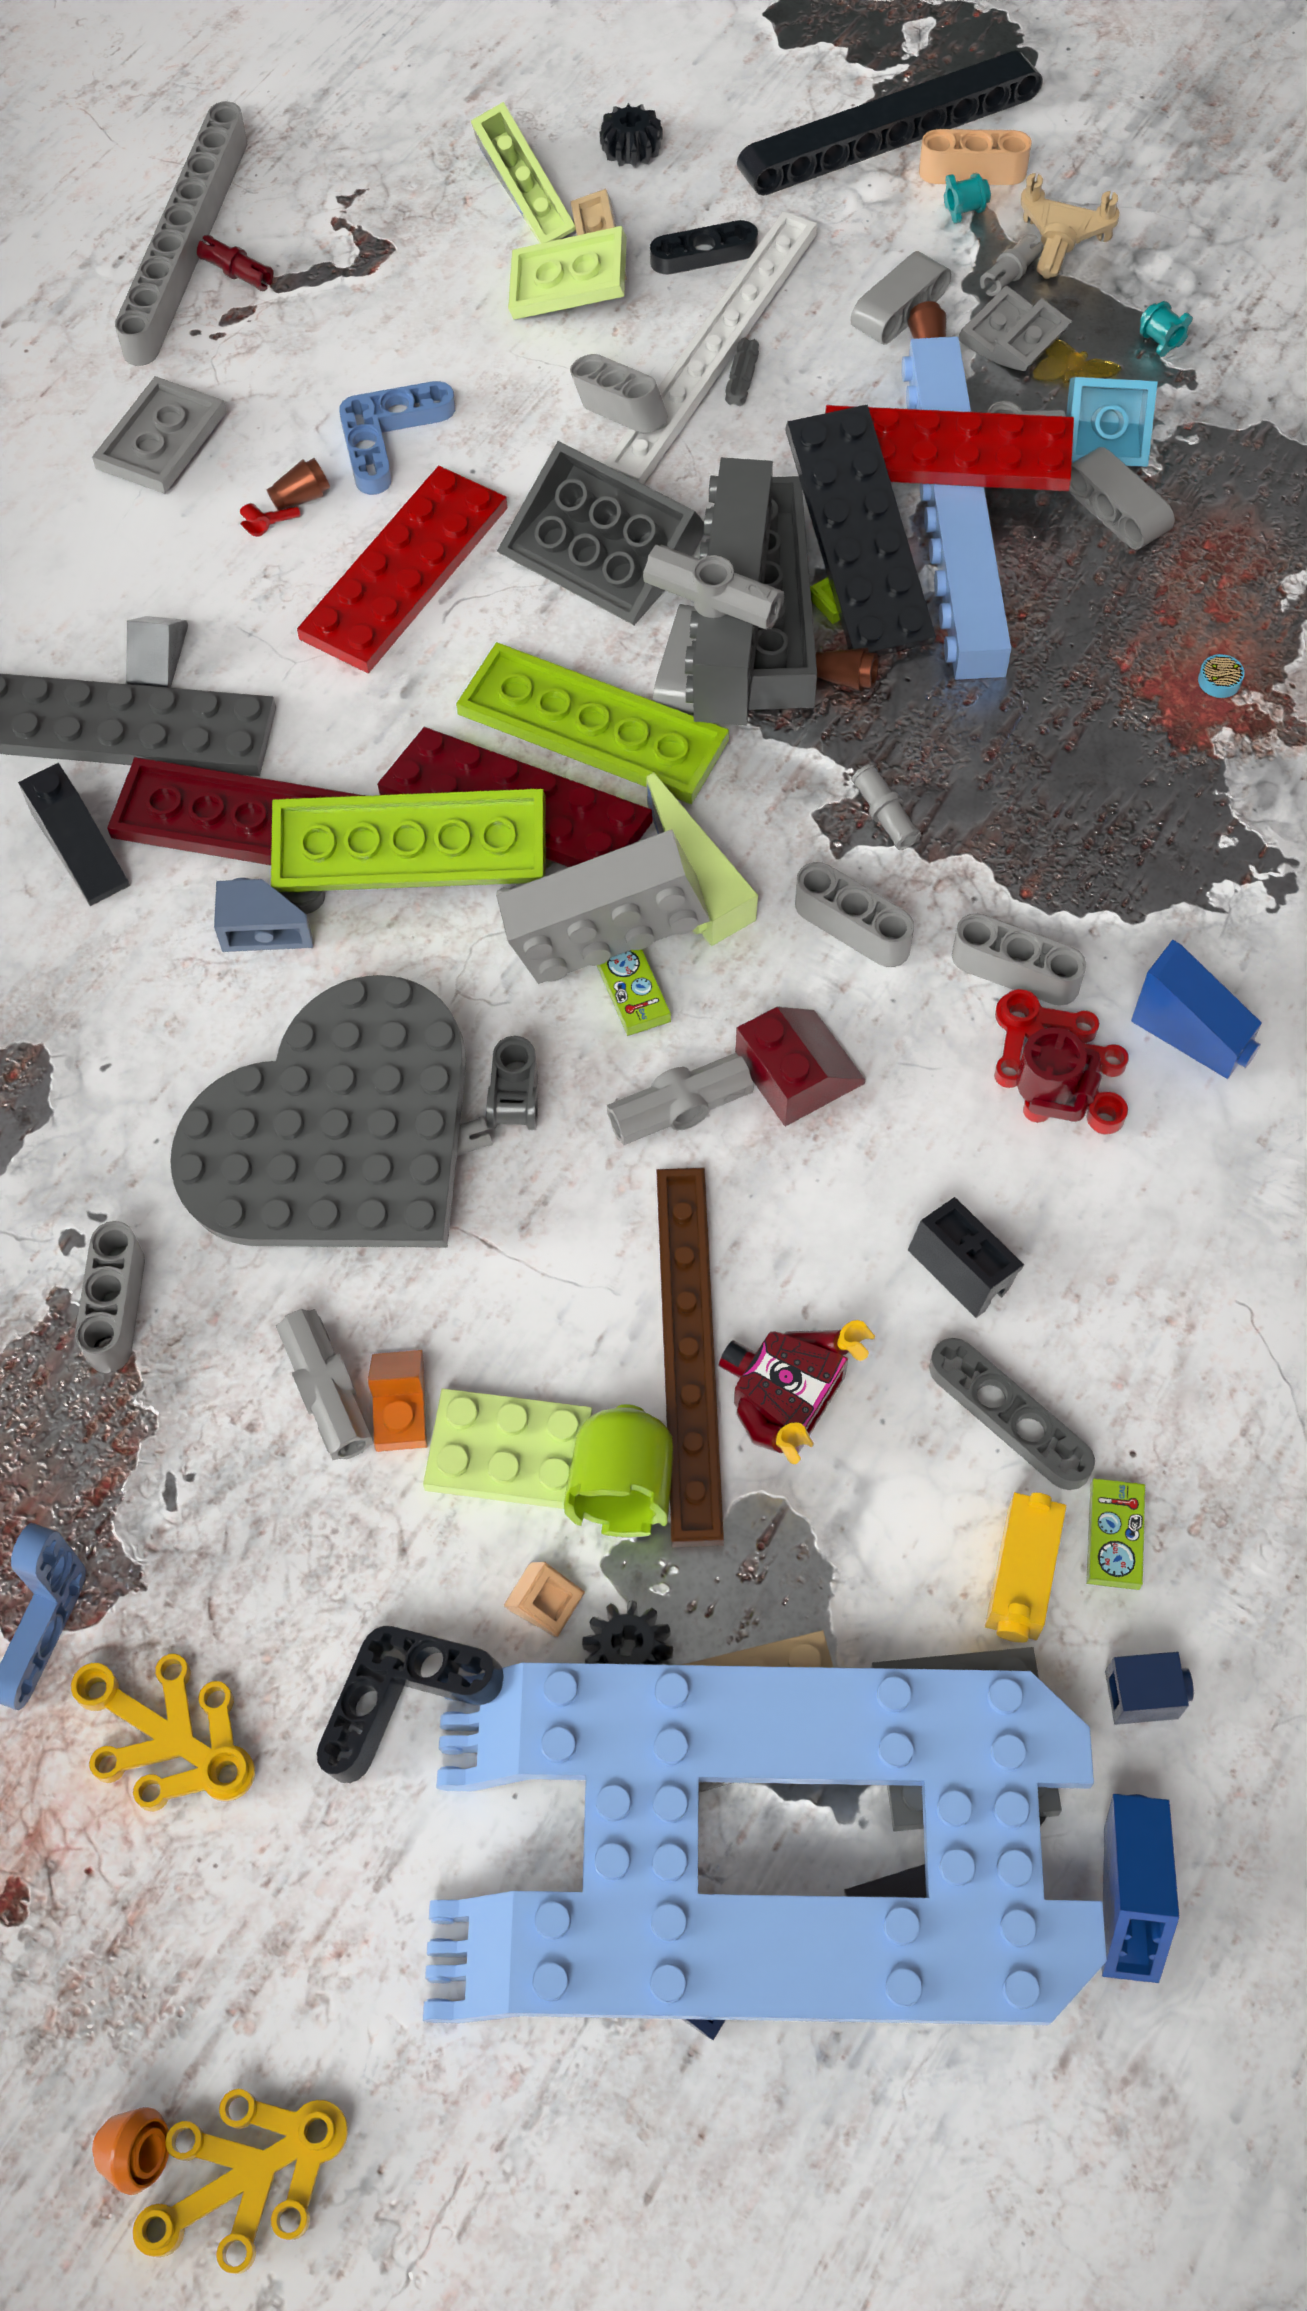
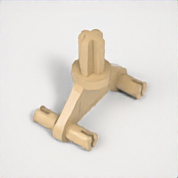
M1032 173L1027 177L1026 188L1021 194V206L1024 209L1023 220L1028 223L1030 217V224H1035L1042 235L1041 241L1044 245L1036 267L1037 273L1043 275V278L1048 280L1051 277H1057L1065 254L1072 251L1075 244L1095 235L1101 241L1104 234L1103 242H1107L1112 238V231L1118 224L1120 213L1116 207L1118 195L1113 192L1111 199V191L1105 192L1101 197V205L1094 211L1045 199V193L1042 189V176L1038 174L1036 181V173Z

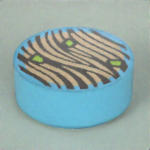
M1223 654L1213 655L1203 662L1198 676V683L1201 689L1208 695L1217 698H1227L1239 691L1244 678V668L1237 659Z

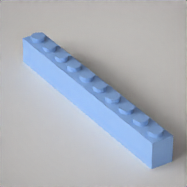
M959 337L911 339L909 356L902 357L903 382L909 381L910 384L906 388L907 409L971 412ZM920 484L921 501L928 502V507H925L924 513L926 533L932 532L933 538L929 542L930 563L937 564L938 567L934 574V591L936 597L942 596L943 603H940L939 624L941 629H947L948 636H945L944 639L945 662H952L955 680L1006 677L1011 644L984 487Z

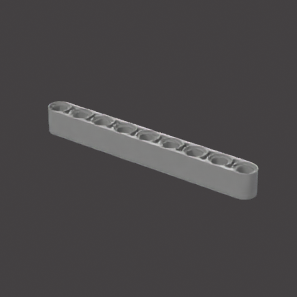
M223 101L214 104L208 110L116 318L115 328L125 361L131 365H147L158 356L199 260L197 256L198 243L200 240L206 243L202 237L210 234L246 150L247 138L242 112L236 103Z

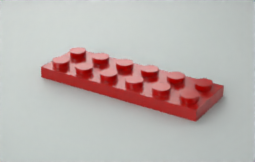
M826 405L825 413L857 406ZM868 407L890 482L1069 491L1074 417Z
M438 465L298 626L299 640L369 674L507 510V497Z

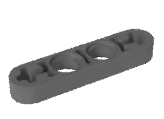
M949 1338L936 1345L932 1352L929 1370L931 1377L941 1388L1055 1486L1065 1490H1074L1087 1483L1094 1469L1095 1457L1091 1448L969 1343L962 1339ZM944 1356L949 1360H953L957 1356L962 1358L961 1370L956 1367L950 1371L943 1368ZM975 1371H978L980 1374L975 1377L970 1388L966 1389L964 1386L967 1376L972 1379ZM983 1386H996L1004 1393L1006 1401L1000 1407H987L979 1401L977 1396L978 1390ZM1022 1419H1034L1042 1425L1045 1432L1044 1437L1039 1441H1026L1017 1433L1016 1424ZM1055 1437L1059 1440L1055 1450L1051 1448L1048 1456H1043L1041 1453L1048 1448L1052 1438ZM1074 1455L1080 1460L1077 1467L1078 1471L1072 1468L1066 1473L1060 1468L1063 1460L1061 1457L1068 1460Z

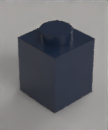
M1179 1652L1114 1657L1105 1670L1114 1725L1176 1720L1188 1708V1702L1193 1701L1194 1688L1192 1676L1188 1668L1181 1667Z

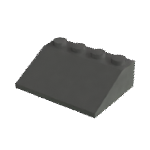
M557 441L497 552L635 626L665 591L644 582L643 571L648 561V555L655 545H664L692 556L704 536V521L696 511Z

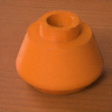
M143 2107L112 2116L96 2133L92 2145L95 2167L121 2193L127 2195L138 2194L151 2186L162 2174L169 2157V2152L166 2148V2136L169 2129L162 2115L153 2108Z

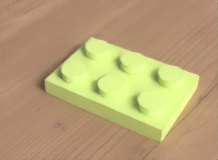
M618 226L512 250L508 309L513 320L624 297L627 237L623 227Z
M442 1388L423 1481L424 1489L429 1492L564 1509V1498L576 1437L581 1426L593 1415L592 1407Z

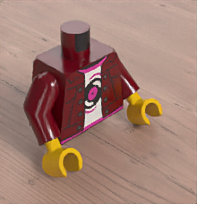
M853 1320L848 1322L842 1330L787 1331L784 1334L772 1331L768 1333L757 1352L735 1340H732L727 1345L718 1366L740 1378L734 1393V1404L737 1407L736 1414L754 1445L778 1453H784L791 1464H797L801 1460L799 1453L804 1444L810 1447L814 1446L810 1434L845 1379L848 1358L843 1355L849 1352L859 1361L865 1360L868 1357L869 1351L860 1341L864 1339L872 1340L875 1338V1335L863 1321Z

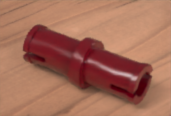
M208 234L202 238L209 245L201 240L199 241L197 246L198 258L223 270L225 276L234 280L239 278L260 291L268 289L267 285L261 283L262 281L271 285L274 275L273 269L248 257L244 249L237 246L231 248Z

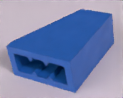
M1172 939L1147 972L1131 1022L1228 1079L1238 1065L1246 1068L1258 1052L1261 1044L1256 1042L1255 1038L1262 1022L1190 952Z
M1113 1794L1104 1826L1103 1917L1107 1962L1101 1967L1102 1977L1152 1983L1160 1982L1179 1920L1170 1801L1167 1799L1149 1798L1140 1794Z

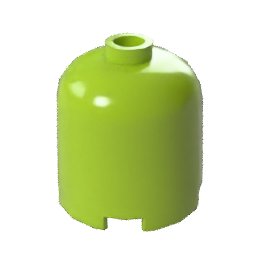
M623 1404L616 1408L597 1412L585 1421L576 1437L564 1498L565 1515L574 1524L582 1526L583 1518L591 1522L602 1524L601 1534L624 1538L651 1535L652 1525L656 1523L666 1526L669 1514L673 1442L672 1435L661 1420L646 1413L638 1406Z

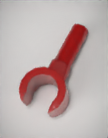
M249 503L240 509V514L246 519L240 524L249 534L255 537L262 536L268 530L270 524L300 517L298 507L263 513L255 504Z

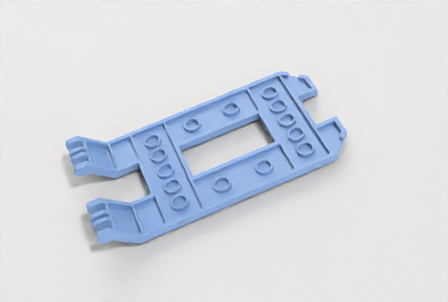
M523 1662L502 1668L504 1678L499 1695L491 1702L480 1705V1711L470 1714L450 1711L440 1716L441 1729L449 1731H479V1733L468 1736L446 1735L439 1737V1750L444 1754L477 1753L476 1767L462 1769L455 1766H445L437 1770L436 1788L439 1790L477 1791L529 1779L586 1780L583 1891H509L462 1900H431L429 1904V1920H431V1923L453 1924L454 1922H469L468 1940L430 1939V1942H427V1955L433 1957H467V1964L426 1966L425 1979L430 1983L441 1984L450 1983L451 1981H466L465 2000L427 1999L423 2007L424 2022L469 2023L528 2016L1049 2025L1107 1962L1102 1901L1044 1900L1038 1787L1090 1789L1094 1784L1090 1727L1031 1671ZM485 1672L463 1677L472 1683L475 1679L482 1680ZM699 1782L922 1786L926 1898L698 1894Z

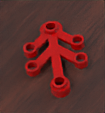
M1023 989L1010 991L998 1001L995 1017L998 1024L1006 1031L1003 1056L996 1064L994 1077L996 1082L1002 1087L1013 1088L1017 1086V1074L1009 1076L1003 1073L1002 1069L1012 1068L1018 1072L1024 1037L1026 1036L1029 1039L1032 1034L1045 1027L1069 1030L1077 1035L1084 1043L1086 1049L1097 1051L1101 1059L1100 1071L1104 1075L1117 1077L1124 1073L1129 1055L1122 1046L1111 1044L1103 1047L1086 1044L1094 1040L1098 1032L1100 1023L1094 1013L1089 1011L1073 1013L1044 1008L1033 993ZM1021 1012L1026 1017H1017L1011 1013ZM1077 1024H1088L1091 1030H1081L1077 1027ZM1115 1057L1121 1063L1118 1065L1110 1064L1106 1060V1058ZM1097 1091L1094 1102L1087 1107L1086 1118L1090 1127L1097 1133L1104 1135L1113 1134L1123 1127L1128 1114V1106L1126 1101L1114 1092L1100 1093ZM1025 1100L1023 1113L1028 1120L1040 1123L1049 1118L1032 1113L1029 1110L1030 1103ZM1108 1114L1112 1117L1113 1121L1103 1120L1098 1115Z

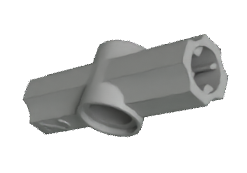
M655 545L648 555V561L643 571L645 583L693 601L696 611L704 617L718 618L727 614L763 629H772L784 603V591L734 573L731 562L722 556L711 555L698 559L664 545Z
M734 1053L692 1071H689L686 1067L670 1069L658 1076L650 1088L608 1104L607 1114L617 1139L623 1145H626L670 1126L677 1131L691 1128L704 1120L710 1110L753 1093L754 1084L743 1057Z
M299 1309L285 1315V1318L276 1325V1328L294 1368L292 1376L308 1414L314 1415L328 1453H330L332 1460H347L363 1453L373 1443V1440L355 1401L354 1395H356L350 1376L340 1354L334 1353L330 1338L320 1316H318L316 1309Z

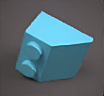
M1070 378L1066 417H1074L1072 463L1093 450L1104 447L1126 466L1148 467L1158 381Z

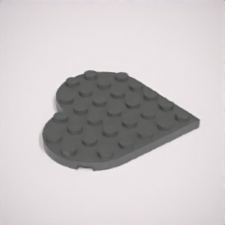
M386 975L364 976L347 980L330 987L312 999L301 1009L287 1028L280 1043L276 1061L255 1063L227 1073L203 1090L184 1113L173 1139L170 1163L174 1187L188 1212L212 1234L232 1243L248 1246L447 1248L466 1072V1050L463 1036L449 1008L437 995L426 987L408 979Z

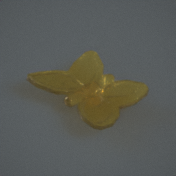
M1057 339L1046 350L1048 358L1038 364L1033 374L1037 380L1053 381L1062 378L1063 383H1069L1070 378L1073 377L1108 379L1117 375L1122 370V367L1111 361L1096 358L1086 361L1088 358L1087 352L1081 351L1077 353L1068 343Z

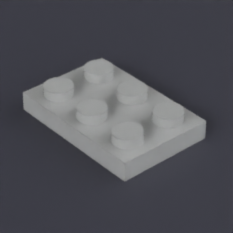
M154 376L92 456L95 468L166 494L226 414L224 400Z

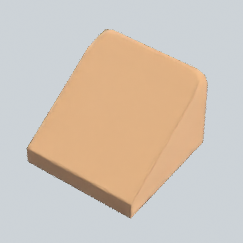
M532 1562L514 1587L504 1607L554 1637H558L585 1591L546 1562Z

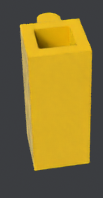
M1014 1492L1007 1511L985 1628L997 1630V1636L1012 1642L1024 1643L1028 1639L1037 1640L1045 1625L1067 1505L1053 1502L1052 1498L1044 1493L1036 1492L1028 1496Z

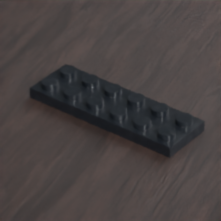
M868 404L787 421L786 435L848 649L868 648L870 653H877L878 656L933 644L936 639L935 631Z

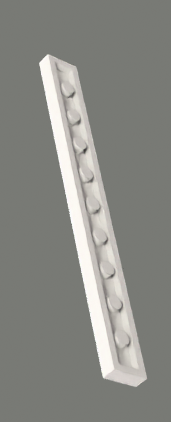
M785 211L781 212L658 386L668 415L667 421L662 427L648 433L637 432L629 428L605 461V465L642 484L646 482L736 352L738 342L748 335L815 238L817 222Z

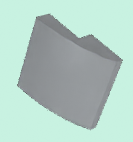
M1006 285L961 329L958 337L961 343L981 356L1000 365L1026 371L1070 327L1072 321L1043 298L1033 306Z

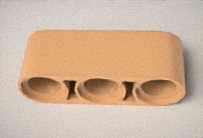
M931 130L922 139L919 175L924 181L932 184H946L945 178L947 175L953 174L957 182L969 179L973 173H979L982 179L988 181L989 185L1019 184L1025 180L1027 175L1032 141L1026 133L1016 130Z

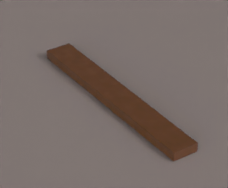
M705 1168L656 1169L667 1429L672 1435L673 1442L670 1490L672 1548L724 1546Z

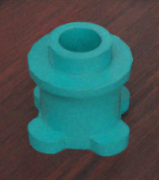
M973 173L969 179L957 182L953 174L946 176V190L943 195L944 204L951 214L953 223L961 222L962 213L974 210L977 213L985 211L986 203H989L991 199L990 186L986 179H982L979 173Z
M1167 301L1150 305L1140 319V334L1144 338L1151 337L1159 344L1156 348V353L1160 357L1166 356L1175 347L1178 348L1183 345L1188 337V327L1193 320V317L1187 312L1181 317L1176 315L1171 310L1172 307Z

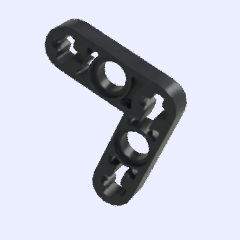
M382 1626L374 1629L362 1643L320 1740L316 1753L318 1765L321 1770L341 1783H352L359 1780L366 1774L372 1764L404 1686L472 1705H484L495 1699L502 1689L504 1678L502 1666L488 1652L480 1648L394 1626ZM394 1647L406 1656L404 1662L392 1656H384L383 1659H380L384 1650L392 1651ZM434 1653H442L443 1662L439 1671L430 1677H422L421 1668L425 1659ZM460 1667L465 1672L480 1674L484 1670L485 1676L482 1680L475 1679L470 1683L458 1672ZM376 1691L377 1702L373 1710L364 1716H357L356 1706L360 1698L365 1693ZM353 1724L356 1728L362 1730V1733L359 1734L353 1729L350 1732L348 1729ZM352 1749L349 1759L341 1758L339 1761L337 1760L341 1751L348 1752Z

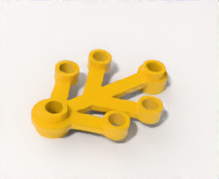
M167 1654L157 1662L155 1667L156 1678L163 1686L168 1720L119 1690L116 1676L103 1664H86L74 1674L71 1681V1692L83 1708L90 1711H100L106 1708L154 1739L117 1749L112 1746H103L95 1750L90 1757L89 1767L92 1774L98 1780L104 1783H112L120 1779L126 1770L179 1757L197 1767L196 1769L162 1779L154 1774L142 1776L133 1788L134 1800L142 1809L150 1812L158 1811L167 1804L169 1799L200 1791H206L212 1798L218 1801H233L243 1796L250 1789L255 1777V1766L251 1756L243 1748L234 1745L229 1715L234 1704V1696L225 1683L220 1681L209 1682L202 1687L198 1696L199 1704L209 1719L210 1748L193 1736L186 1690L191 1670L182 1656ZM172 1664H180L182 1671L176 1679L167 1680L164 1678L167 1667ZM97 1682H105V1693L99 1698H90V1688ZM213 1692H224L225 1700L222 1705L216 1708H211L207 1705L208 1697ZM107 1756H115L117 1760L115 1768L108 1773H101L99 1771L101 1760ZM225 1766H236L237 1775L234 1780L228 1783L219 1781V1773ZM151 1784L160 1785V1794L154 1801H143V1791L147 1786Z
M243 2089L229 2091L224 2095L219 2106L220 2117L224 2123L236 2129L245 2128L253 2124L286 2136L265 2150L203 2133L198 2125L189 2121H181L173 2125L166 2136V2148L171 2156L182 2161L199 2158L233 2169L173 2206L153 2204L142 2210L133 2225V2240L136 2247L143 2254L152 2257H165L172 2254L181 2245L185 2228L243 2193L231 2234L223 2238L219 2243L216 2258L219 2266L225 2272L232 2274L244 2273L255 2261L256 2248L254 2240L275 2173L296 2161L287 2200L279 2203L273 2210L271 2227L278 2237L285 2240H296L303 2236L310 2223L307 2209L322 2163L334 2159L342 2151L348 2136L347 2120L343 2112L333 2103L325 2100H314L304 2104L299 2110L294 2112L256 2101L252 2094ZM243 2097L248 2102V2112L241 2120H232L229 2115V2106L236 2098ZM315 2120H324L328 2128L325 2139L319 2143H311L307 2137L309 2125ZM191 2129L195 2135L194 2146L188 2152L180 2153L176 2148V2138L183 2130ZM296 2208L301 2216L300 2225L295 2231L286 2233L281 2228L280 2218L286 2209ZM160 2217L166 2224V2233L160 2241L152 2243L147 2237V2226L150 2221ZM241 2241L246 2247V2258L240 2265L233 2267L227 2261V2249L233 2242Z

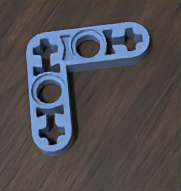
M432 381L354 395L342 401L339 406V413L353 476L358 490L365 494L376 495L386 491L391 485L390 466L382 432L438 423L448 420L453 416L455 400L454 391L450 385L441 381ZM419 403L420 407H415V404ZM394 405H405L408 407L400 413L388 411ZM362 414L364 424L357 425L355 415ZM363 440L375 442V445L368 449H360L355 446ZM374 464L376 475H369L366 465Z
M34 1523L28 1524L22 1530L14 1545L11 1556L12 1569L34 1595L0 1663V1704L15 1710L22 1709L33 1694L77 1602L86 1577L84 1564L62 1535L57 1531Z

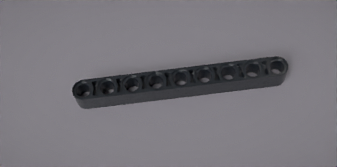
M1011 51L751 143L740 152L737 159V168L757 194L762 196L769 195L922 140L923 136L931 130L952 129L1025 103L1037 95L1041 89L1043 78L1022 52Z

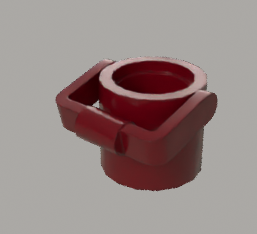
M1049 1027L1040 1029L1032 1034L1025 1044L1016 1080L1019 1093L1030 1103L1029 1110L1037 1115L1071 1122L1082 1120L1088 1105L1094 1102L1102 1079L1100 1074V1055L1095 1050L1086 1049L1084 1043L1076 1034L1063 1028ZM1089 1064L1087 1070L1084 1071L1085 1065ZM1074 1096L1076 1097L1074 1106L1066 1105L1072 1101Z

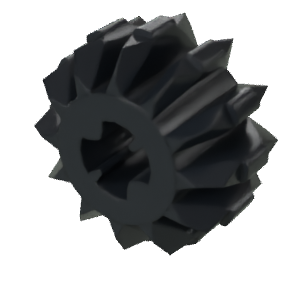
M627 103L625 108L613 106L612 113L604 114L599 137L602 151L606 153L607 160H617L619 167L627 163L635 168L636 163L649 164L650 158L659 155L661 140L663 139L661 120L656 118L655 110H645L643 104L631 107Z
M633 1600L627 1604V1614L621 1615L618 1608L610 1603L606 1607L609 1621L607 1622L600 1617H592L589 1623L595 1635H588L582 1639L583 1649L592 1653L585 1659V1664L664 1665L661 1661L673 1658V1646L664 1642L671 1635L669 1625H655L657 1611L654 1608L646 1610L641 1617L637 1616V1602ZM625 1640H634L635 1647L631 1651V1656L621 1655L620 1648H623Z

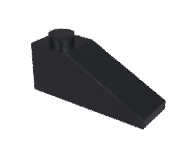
M59 762L18 782L32 816L89 906L130 886L128 879L79 793Z

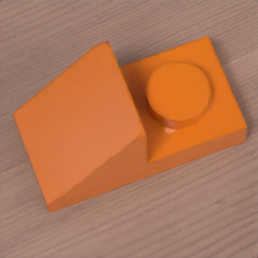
M414 1350L372 1354L368 1385L373 1399V1430L376 1452L427 1448L423 1351Z

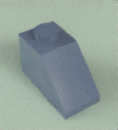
M236 878L233 880L216 881L214 929L222 952L313 948V937L307 915L263 879Z

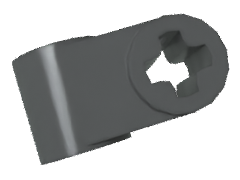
M506 1037L500 1040L494 1048L491 1084L488 1087L486 1106L488 1129H495L498 1124L526 1125L528 1130H536L538 1118L537 1063L535 1049L531 1042L524 1037ZM519 1061L525 1063L519 1069H509L506 1067L512 1062Z

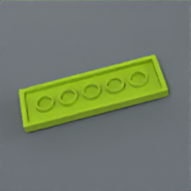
M498 642L495 643L456 703L457 714L644 787H647L646 776L655 773L676 799L691 805L729 741V729L713 723L694 722V716Z
M543 789L275 799L272 801L271 887L278 892L529 883L546 876L545 793Z

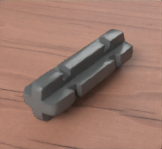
M742 338L738 342L736 350L738 353L734 357L729 375L730 380L727 382L725 389V400L729 405L735 403L741 406L746 402L747 390L750 388L755 370L754 364L757 362L759 355V343L755 339L748 340L747 338Z

